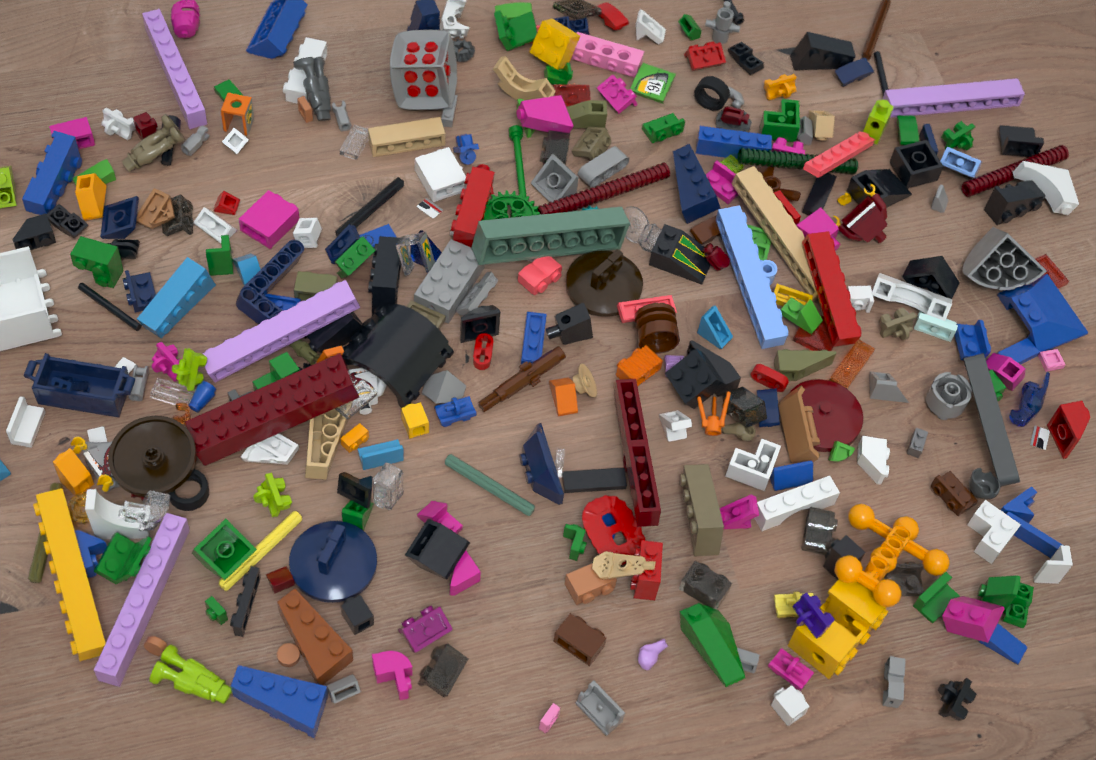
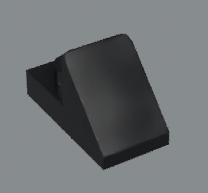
M347 472L340 473L337 493L365 508H370L372 476L358 479Z

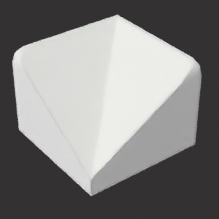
M233 128L222 142L237 154L249 139Z

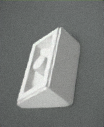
M205 207L193 222L220 243L221 235H229L230 238L237 231V229Z

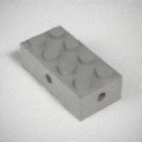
M451 239L414 293V302L445 315V322L449 324L456 313L457 307L469 293L484 270L485 265H478L472 248Z

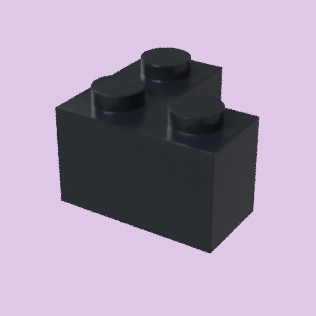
M943 256L910 260L902 275L906 283L920 288H928L930 292L950 299L953 298L960 284Z

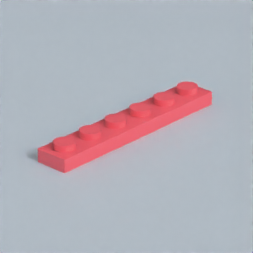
M858 132L806 162L803 170L819 178L873 146L875 139L865 132Z

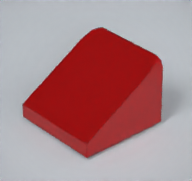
M223 191L218 196L213 211L235 215L240 199Z

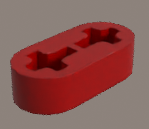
M479 334L475 341L473 365L479 370L488 369L491 364L494 341L490 334ZM483 341L487 342L486 348H482ZM481 355H485L484 362H480Z
M756 364L751 372V377L756 382L770 389L777 388V392H783L789 383L785 375L763 364Z

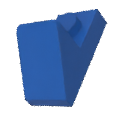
M1031 486L1004 505L1001 511L1005 514L1009 511L1030 523L1034 513L1029 507L1035 502L1033 498L1037 491Z
M76 530L75 535L87 577L97 576L93 572L98 564L96 555L104 553L107 544L104 540Z

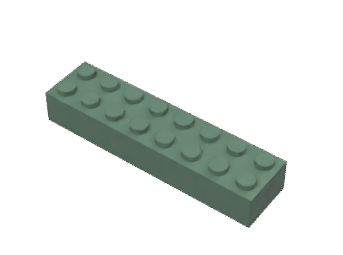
M622 207L483 220L478 222L472 250L478 265L530 260L547 256L557 257L584 254L599 250H619L623 244L630 222Z

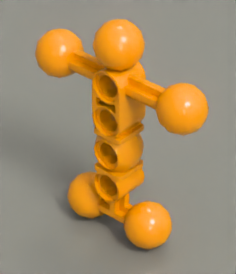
M856 504L849 510L848 520L853 528L858 530L869 528L885 538V541L880 547L871 552L870 561L864 571H862L861 562L851 555L839 558L835 564L834 571L842 582H858L873 591L874 599L879 605L893 607L900 601L902 593L900 586L893 580L882 579L886 573L895 569L897 559L903 550L920 559L924 570L928 574L939 576L948 570L950 560L944 551L939 549L928 551L913 542L919 533L918 523L913 518L908 516L900 517L893 523V528H890L875 518L873 509L868 505Z

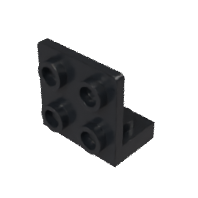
M1000 125L998 128L1002 155L1031 157L1040 153L1044 145L1043 138L1035 137L1034 128Z

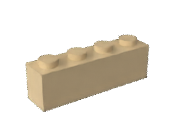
M440 117L368 128V141L373 157L445 146V131Z

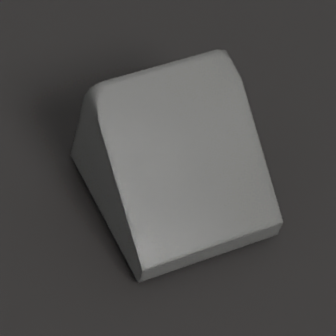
M939 185L931 209L944 213L948 197L944 186Z

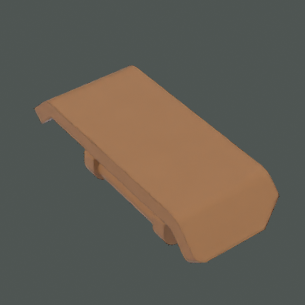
M802 386L787 394L778 404L788 453L793 464L810 460L814 462L820 456L813 448V446L820 444L813 419V409L811 406H804L802 394L805 389Z

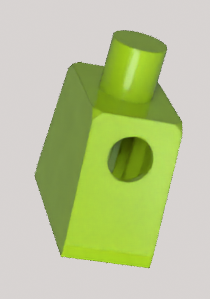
M887 100L876 101L863 132L875 139L874 144H878L889 123L894 108ZM875 122L879 124V128H873L872 126Z

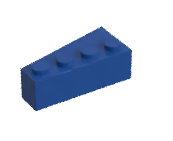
M53 131L51 137L54 140L51 145L46 146L44 150L46 153L43 162L39 161L36 178H31L23 195L22 201L26 211L38 215L48 214L55 208L59 197L63 196L67 184L72 181L74 173L82 164L75 136Z

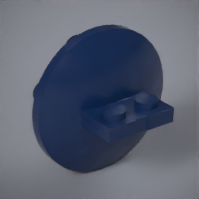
M342 521L322 522L304 531L293 544L289 557L290 573L294 578L296 586L310 598L329 603L342 602L350 597L359 595L373 580L377 569L376 549L371 538L359 527Z

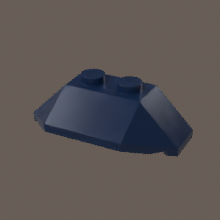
M539 423L523 445L522 454L519 455L520 462L526 468V482L531 484L533 492L560 505L563 504L564 492L542 423Z

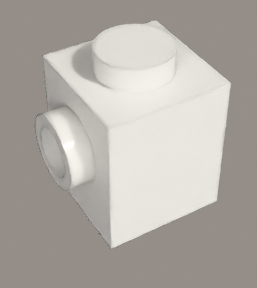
M792 685L786 690L784 687L779 689L773 695L774 700L771 706L787 726H790L804 716L809 708L803 694Z

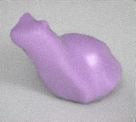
M665 639L640 648L638 662L642 669L650 670L658 660L659 653L668 647Z

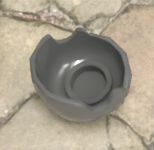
M981 468L973 470L968 483L971 493L980 499L995 498L1001 488L1000 482L992 475V472L983 473Z

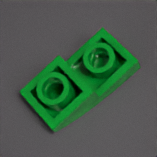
M897 115L900 144L908 145L919 142L916 117Z
M1020 582L1017 596L1004 612L1003 622L1024 629L1027 624L1028 609L1032 603L1033 586Z

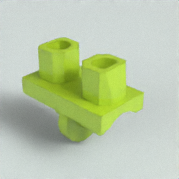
M184 348L183 359H180L179 365L172 366V372L177 374L176 379L179 380L178 383L184 385L188 391H194V387L201 384L204 379L203 374L198 371V367L206 365L207 357L202 353L194 352L190 348Z
M272 473L265 474L266 480L257 487L258 492L254 494L253 499L256 503H262L263 507L268 506L272 517H278L280 511L290 508L292 500L290 495L280 496L279 492H284V479L273 478Z

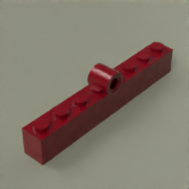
M636 379L616 380L614 399L624 450L623 467L625 473L628 472L637 527L658 526L661 507Z

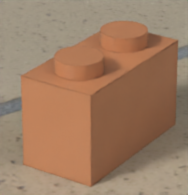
M592 563L566 574L565 586L576 605L581 603L587 604L601 594L603 596L610 594L615 589L617 579H601L592 569Z

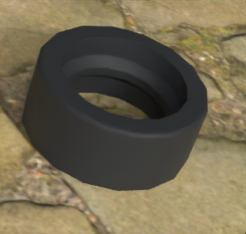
M706 76L700 80L695 88L694 97L703 108L718 111L723 108L730 97V90L721 79L714 76ZM704 88L716 92L720 99L709 96Z
M196 469L193 470L190 477L186 480L195 481L200 484L201 490L196 496L183 499L176 495L175 490L168 493L171 504L179 510L193 511L198 509L209 497L208 481L205 475Z

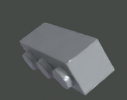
M457 95L454 96L452 105L443 109L441 118L443 127L452 128Z

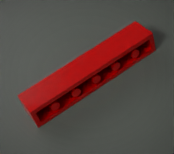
M829 231L807 234L802 241V245L832 345L837 347L855 344L861 337V327L857 324L856 311L850 301L851 295L846 288L845 275L841 271L840 259L834 249V240L831 238Z

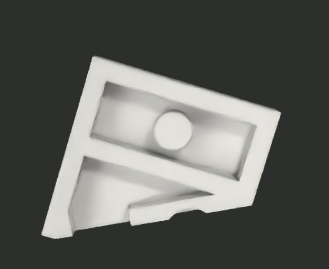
M276 434L247 447L241 459L245 462L288 465L300 447L283 435Z

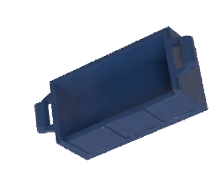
M45 353L41 360H29L23 375L34 382L32 390L39 405L118 418L120 417L126 397L131 394L136 380L134 377L129 376L127 366L117 368L51 357L48 353ZM38 364L40 366L36 376L34 377L33 373L35 371L36 365ZM72 376L87 381L89 385L87 390L69 391L66 388L51 385L52 377Z

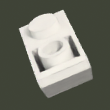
M862 436L858 444L857 464L879 485L882 484L884 478H887L889 474V465H886V460H888L890 449L887 448V439Z

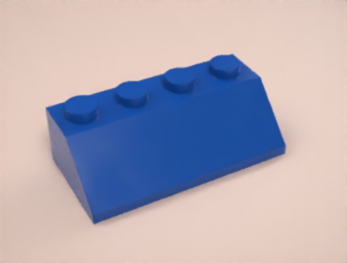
M304 0L272 1L246 51L250 54L269 59L284 55L287 51L288 43L293 39L294 31L299 27L300 19L305 15V9L308 4Z

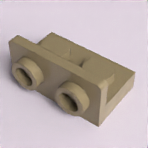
M587 127L572 149L573 155L589 157L591 161L604 153L612 142L607 128Z

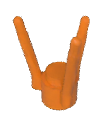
M729 391L726 394L721 418L716 416L717 398L715 396L712 401V416L707 417V420L701 397H697L702 427L705 428L706 435L718 436L721 434L722 428L725 427V416L731 395Z

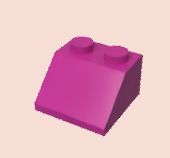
M961 596L950 600L942 617L947 632L988 643L1004 611V606Z

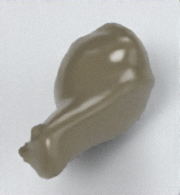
M746 420L725 425L722 428L723 434L736 435L743 441H752L756 433L755 427Z

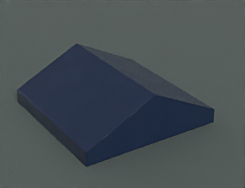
M138 196L104 206L100 235L102 239H125L136 228Z

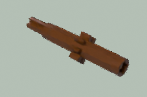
M557 346L533 363L524 362L519 366L520 370L517 374L503 382L491 394L479 401L478 406L483 412H486L499 402L510 398L525 386L532 385L534 387L541 382L539 379L541 375L566 358L564 351Z

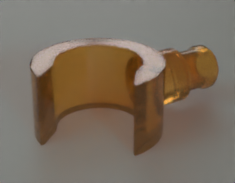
M186 403L175 404L176 410L186 411V413L182 416L173 415V419L186 425L185 421L191 419L190 407Z

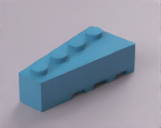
M187 257L139 315L137 320L144 328L162 338L216 284L204 267Z

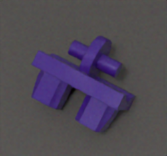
M804 593L798 602L792 606L799 616L796 624L798 626L805 624L817 639L831 626L834 618L830 613H822L819 609L821 601L816 595L809 596L808 593Z

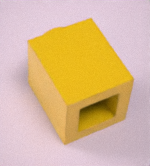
M421 402L408 404L401 408V419L409 439L429 433V421Z

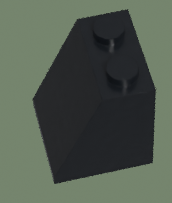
M353 311L308 334L304 338L308 337L311 341L308 344L316 353L318 351L322 353L323 350L350 343V338L362 329L363 323Z

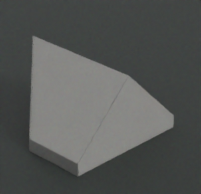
M446 370L430 376L424 384L422 395L427 396L436 404L451 402V398L454 397L457 400L463 398L466 385Z
M870 371V399L909 403L897 387V381L889 373Z

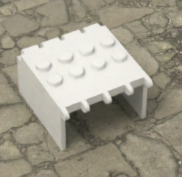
M29 246L0 253V351L62 335L61 329L52 330L51 323L57 322L58 316L48 314L47 307L53 306L54 301L53 299H44L43 292L50 290V286L48 283L41 284L39 279L47 275L46 270L36 269Z

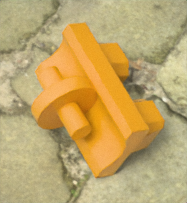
M784 74L773 81L771 79L765 80L764 90L766 91V98L768 100L781 96L785 99L789 98L791 93L796 92L795 81L797 76L794 74L789 76Z

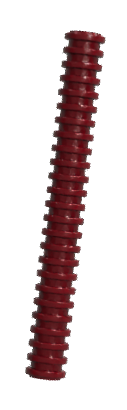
M663 162L651 168L637 171L625 177L623 176L620 179L617 178L605 184H600V186L597 185L595 188L591 187L574 195L571 194L569 197L565 196L564 198L549 202L548 205L545 203L543 206H538V212L543 215L576 211L578 208L582 209L588 205H593V203L596 204L599 201L602 202L619 194L622 195L624 192H629V190L633 191L639 187L642 188L645 185L670 177V169Z

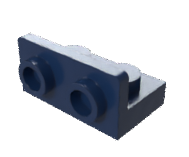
M126 270V278H123L125 290L130 291V294H126L129 306L133 305L135 313L144 311L156 296L151 274L147 272L130 276L129 270Z

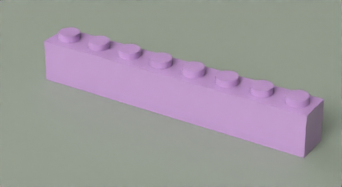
M160 9L142 13L145 30L189 129L207 125L204 106Z
M1018 79L885 90L882 100H887L890 105H893L894 108L890 117L893 118L897 117V115L915 116L1020 106L1025 93Z
M347 281L338 282L331 288L316 293L306 301H301L296 306L281 311L275 317L264 320L251 329L244 330L240 335L227 339L214 348H209L203 353L207 357V363L204 367L210 378L216 383L359 309L360 306Z
M169 513L165 514L151 544V549L144 559L94 668L98 681L120 687L190 531L187 518Z

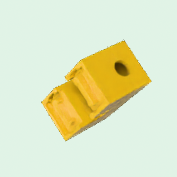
M838 579L828 591L829 596L820 607V610L823 614L826 612L830 613L834 618V622L821 637L816 639L804 624L795 629L787 645L829 680L834 674L838 676L843 671L846 663L849 660L851 661L859 651L856 647L859 644L864 645L871 637L869 632L872 628L876 631L889 613L886 610L887 607H883L875 601L873 591L858 582L845 583Z

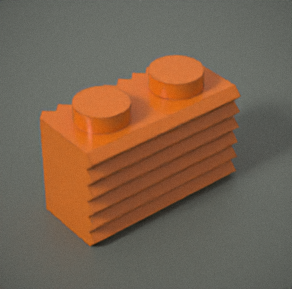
M645 345L634 350L629 358H623L617 364L616 376L619 379H636L638 387L661 370L663 360Z

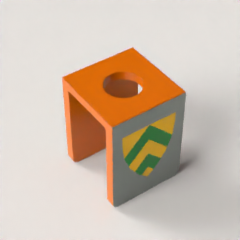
M227 93L221 108L223 130L225 132L228 131L233 115L242 116L244 135L248 136L254 121L252 97ZM238 101L242 105L238 108H233L232 103Z

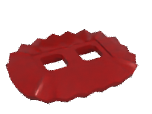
M604 495L589 502L582 513L583 527L599 555L603 552H613L634 556L635 548L640 547L641 540L645 541L642 527H637L636 518L632 510L627 507L625 501L620 500L617 496ZM608 513L612 514L616 521V524L607 527L602 520V516ZM621 532L626 539V543L616 545L612 535Z

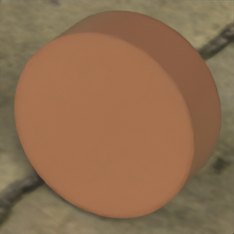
M149 636L144 643L145 649L156 656H161L168 646L164 640L156 636Z
M292 643L283 644L277 651L278 662L284 667L295 666L300 660L299 648Z

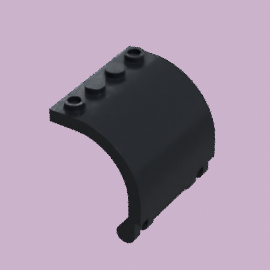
M382 304L374 310L375 314L362 324V329L350 338V343L343 347L344 353L342 357L346 365L361 367L381 379L396 395L398 405L403 408L419 397L420 393L418 391L438 367L442 368L445 365L446 359L450 358L454 351L449 346V341L442 332L422 314L400 304Z

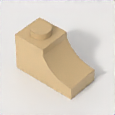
M809 110V119L812 120L813 136L816 137V140L824 141L827 138H833L835 116L828 111Z

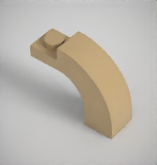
M506 56L500 57L493 68L500 78L498 83L500 88L516 100L552 97L556 92L547 78L530 80L520 75Z

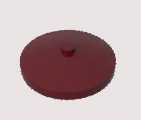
M814 379L796 385L790 392L802 386L805 389L802 394L804 406H811L813 409L812 414L815 428L820 439V444L813 446V448L819 452H831L835 441L850 446L858 437L863 425V411L857 398L842 385L829 380Z

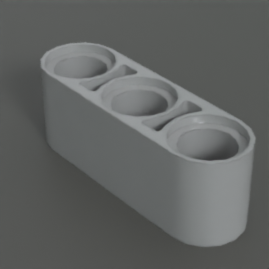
M614 146L583 165L578 171V176L590 188L595 187L625 168L629 163V158L619 148Z

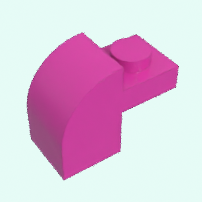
M384 651L372 654V665L377 684L395 680L399 700L408 699L409 690H412L409 677L412 676V664L409 659L397 651Z

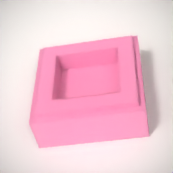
M1058 349L1043 351L1038 355L1045 372L1063 369L1065 366Z
M554 703L551 705L540 721L539 729L546 733L550 730L559 717L560 707Z

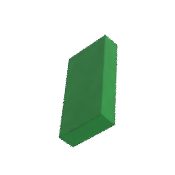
M230 79L214 86V91L223 102L227 93L243 95ZM238 101L232 103L233 108H238L242 105Z

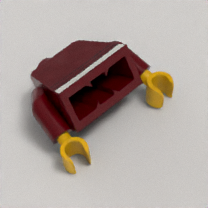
M870 184L873 191L868 193L864 188V193L866 196H871V198H865L841 221L839 217H833L837 219L836 225L839 228V232L847 239L870 242L874 238L878 243H881L887 237L882 231L888 225L885 221L888 217L887 207L880 195L875 193V186Z

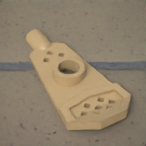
M603 552L594 558L592 569L601 579L642 574L644 570H654L656 561H646L641 556ZM626 561V566L621 568V564Z

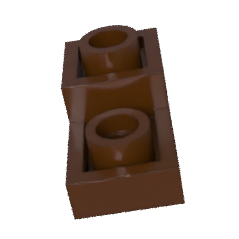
M716 216L690 229L695 240L701 245L711 242L716 236L721 235L716 223Z

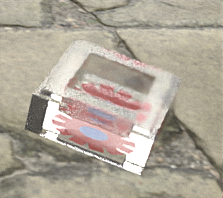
M558 448L555 458V468L558 477H562L565 449Z

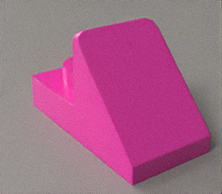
M752 494L719 508L724 529L751 528L750 519L759 516L757 499Z
M431 501L417 514V517L424 523L427 519L444 525L457 534L463 528V525L447 512L448 505L446 503Z

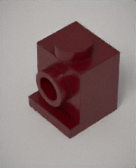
M147 112L133 117L135 131L141 140L157 131L158 125L155 119L151 118Z

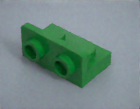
M671 113L643 123L642 130L653 144L683 133L685 120L683 118L678 120L675 114Z
M363 236L335 261L340 268L337 274L341 279L348 277L376 251Z

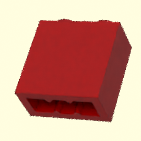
M641 540L640 547L635 548L634 556L644 557L646 561H656L654 570H644L642 574L631 577L630 590H634L635 599L653 601L656 599L661 582L662 542Z

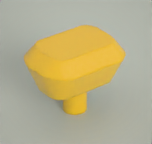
M845 193L837 198V201L841 205H846L852 201L850 194Z

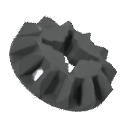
M458 38L456 41H453L456 61H468L474 56L475 46H472L471 41L466 42L465 39L460 41Z

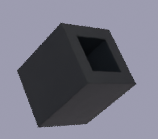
M361 595L355 598L350 597L341 605L342 616L354 635L374 625V615Z

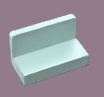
M919 311L914 330L951 342L958 325L949 319L944 321Z

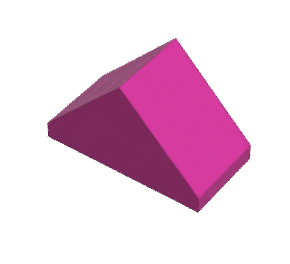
M467 551L464 552L455 566L450 584V595L452 596L480 582L481 571Z

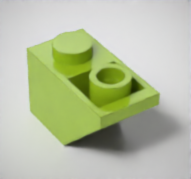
M0 167V208L17 206L12 167Z

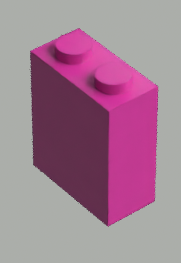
M268 190L239 218L240 231L271 249L299 221V208L295 204L284 200L279 194H274Z

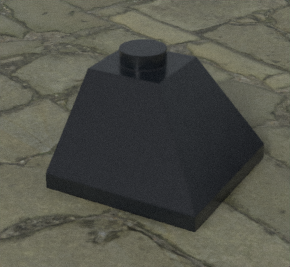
M494 305L480 306L462 316L460 321V343L476 340L477 336L482 333H487L491 336L499 335L500 309Z

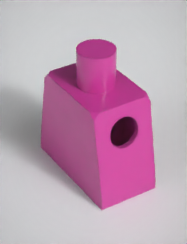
M819 208L796 225L803 232L804 237L811 233L829 231L835 243V251L841 245L836 240L839 231L838 226L822 208Z

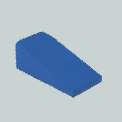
M998 623L988 643L979 641V643L1017 665L1027 649L1025 644Z

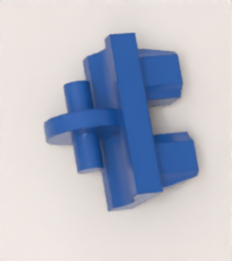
M471 134L455 136L457 146L453 147L454 153H460L459 157L462 163L472 164L476 159V154L473 150L479 149L478 144L473 143Z
M470 396L458 400L454 397L451 398V402L435 406V412L443 427L450 426L457 421L464 422L470 420L471 417L477 414Z

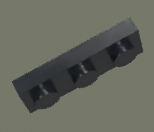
M250 566L249 573L244 575L242 583L244 590L237 597L236 606H238L236 614L233 613L230 622L235 636H244L261 579L258 567Z

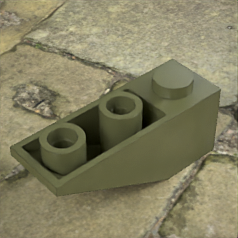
M588 100L566 107L573 123V128H605L607 119L606 101Z
M777 350L774 359L775 371L785 375L789 381H797L832 365L836 351Z

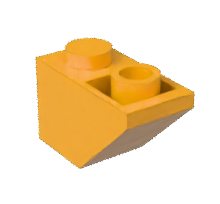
M95 173L77 177L75 193L85 221L102 218L107 186Z
M69 448L67 451L60 453L53 461L60 482L77 498L94 485L90 472L72 449Z

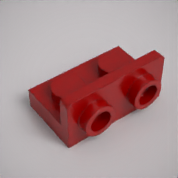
M708 42L700 47L693 45L688 47V50L684 53V56L689 58L692 71L726 63L721 42Z

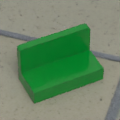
M221 235L222 248L206 249L210 276L234 274L229 235Z
M947 572L923 592L913 605L931 623H934L943 615L951 599L960 597L948 585L952 576Z

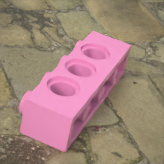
M577 32L580 35V39L571 57L572 60L636 77L642 65L644 51Z

